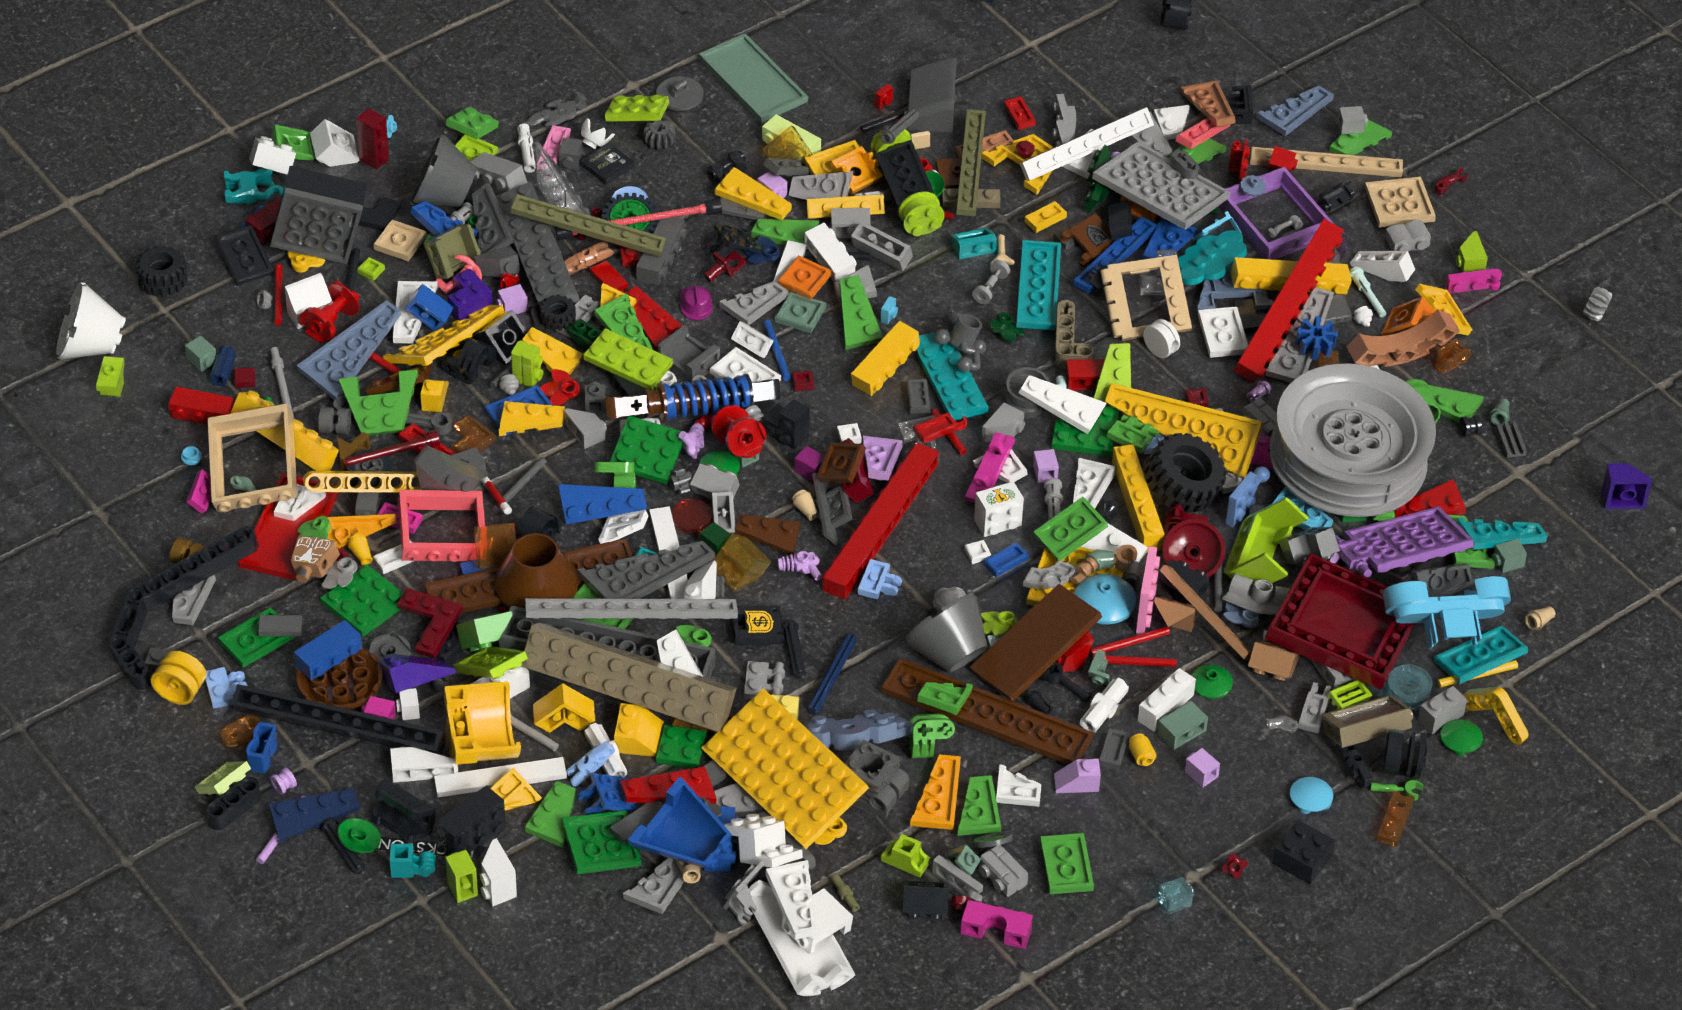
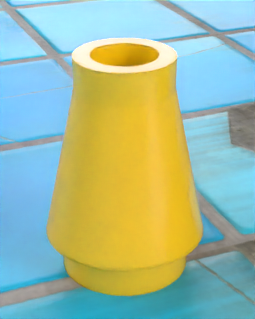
M360 533L351 536L348 539V548L362 565L371 563L373 558L367 538Z

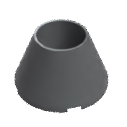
M440 133V137L438 136L424 164L419 182L416 183L410 204L413 206L427 201L434 206L460 207L469 191L477 168L444 134Z
M974 593L964 595L941 608V612L923 620L905 637L907 645L949 673L960 669L986 650L987 642L978 598Z

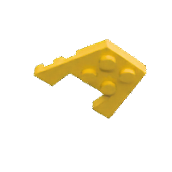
M1031 134L1012 141L1011 145L1005 147L1003 145L997 146L996 150L991 152L988 150L983 151L982 159L992 166H996L1008 157L1020 165L1021 162L1054 147L1036 135ZM1021 141L1033 143L1035 151L1029 158L1018 156L1016 152L1017 143ZM1052 171L1029 181L1024 180V187L1037 195Z

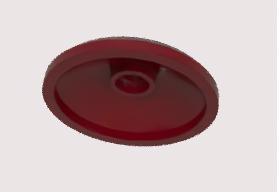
M1198 519L1185 520L1176 524L1166 535L1163 543V556L1166 565H1168L1171 559L1176 562L1182 560L1189 565L1190 569L1194 571L1199 569L1207 574L1208 578L1216 573L1223 563L1225 543L1220 532L1212 524ZM1196 550L1198 554L1196 556H1192L1190 554V551Z

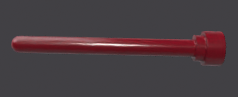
M436 430L427 432V435H424V438L344 459V465L351 466L426 445L432 448L440 446L439 436Z

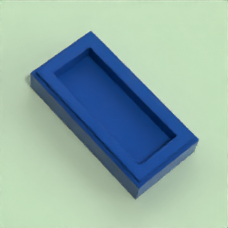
M1015 542L984 559L983 565L995 577H998L1029 560V554Z

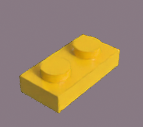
M1054 201L1025 216L1024 222L1037 233L1067 218V212Z

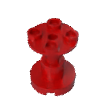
M334 281L327 287L332 299L328 306L323 305L320 309L308 307L299 315V322L301 326L304 324L307 328L305 330L307 335L320 343H323L325 340L329 342L335 336L336 328L334 322L337 320V313L339 311L351 316L359 312V295L355 291H350L339 281Z
M729 405L713 415L711 423L714 437L726 444L734 455L751 458L762 450L764 440H766L765 428L759 421L749 417L743 408L738 405Z

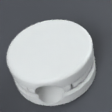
M1158 319L1144 329L1143 337L1145 344L1155 356L1166 358L1179 349L1180 338L1178 332L1168 321Z

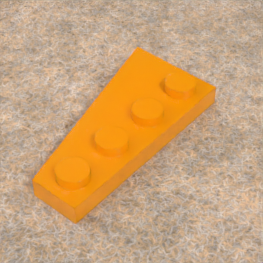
M939 754L930 774L928 784H926L923 795L916 806V811L912 815L910 826L954 829L961 756Z

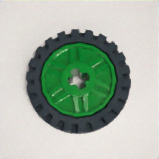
M624 193V197L619 194L616 199L613 197L610 199V203L607 202L605 204L601 219L613 221L638 215L645 216V214L657 213L658 210L648 197L644 199V195L641 194L637 197V193H632V196H629V193ZM650 220V222L645 221L625 226L653 234L659 220Z

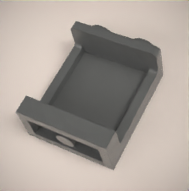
M686 325L675 330L672 335L658 344V353L673 359L671 368L691 382L694 376L703 375L720 360V348L715 344L710 348L704 346L689 335L688 326Z

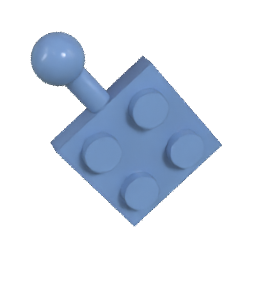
M1260 466L1255 469L1254 473L1249 472L1230 495L1226 519L1227 525L1234 527L1238 521H1242L1247 509L1254 506L1256 501L1254 494L1258 485L1266 482L1270 477V472L1266 467Z

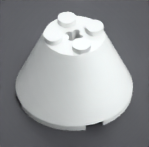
M80 282L69 302L71 305L69 316L65 315L56 348V355H59L57 359L113 354L116 345L120 344L122 334L119 331L120 328H123L126 317L121 316L87 284Z

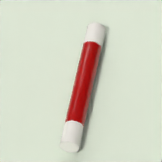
M486 477L482 484L506 515L512 512L511 507L490 479Z

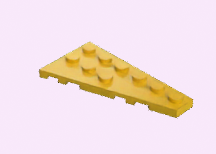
M487 305L469 314V319L456 320L451 323V328L446 330L440 328L415 341L416 344L398 348L399 353L395 355L390 353L384 355L383 359L393 364H408V366L421 364L422 366H427L433 362V359L445 355L448 349L457 347L459 342L472 337L474 332L479 331L498 315L504 313L503 305Z

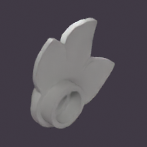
M349 557L335 561L327 571V577L321 586L326 589L334 588L337 585L341 588L345 587L352 581L353 574L358 568L357 563Z

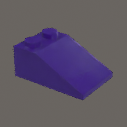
M393 653L384 656L383 660L378 661L382 667L384 684L395 693L456 673L455 668L441 660L396 655Z

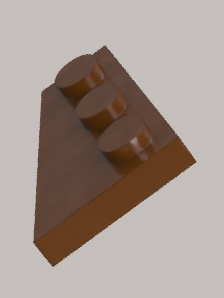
M739 514L736 535L756 543H765L770 545V549L775 551L779 549L787 552L788 556L792 554L794 557L800 522Z

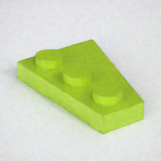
M1130 343L1108 345L1094 399L1105 402L1111 383L1131 388Z

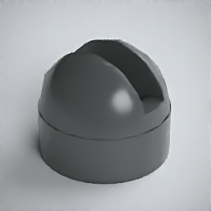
M448 676L432 681L433 689L439 692L444 691L445 686H449Z

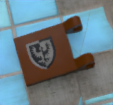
M1096 213L1072 228L1064 230L1061 234L1062 236L1058 238L1064 244L1074 237L1086 251L1078 261L1082 266L1087 265L1094 258L1101 255L1116 241L1112 239L1108 226Z

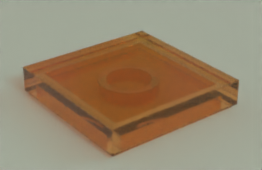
M514 523L474 527L477 568L501 566L515 543Z

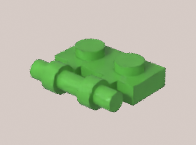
M1124 414L1121 421L1117 420L1107 432V438L1121 445L1133 444L1135 450L1142 454L1151 444L1152 436L1157 438L1160 431L1153 428L1154 426L1149 423L1144 424L1138 421V418L1134 416L1129 417Z

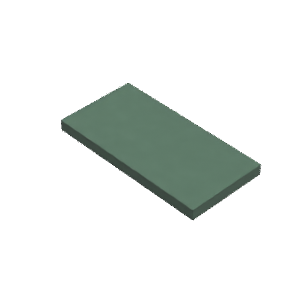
M746 33L699 53V60L761 123L771 119L776 114L780 115L808 102V96Z

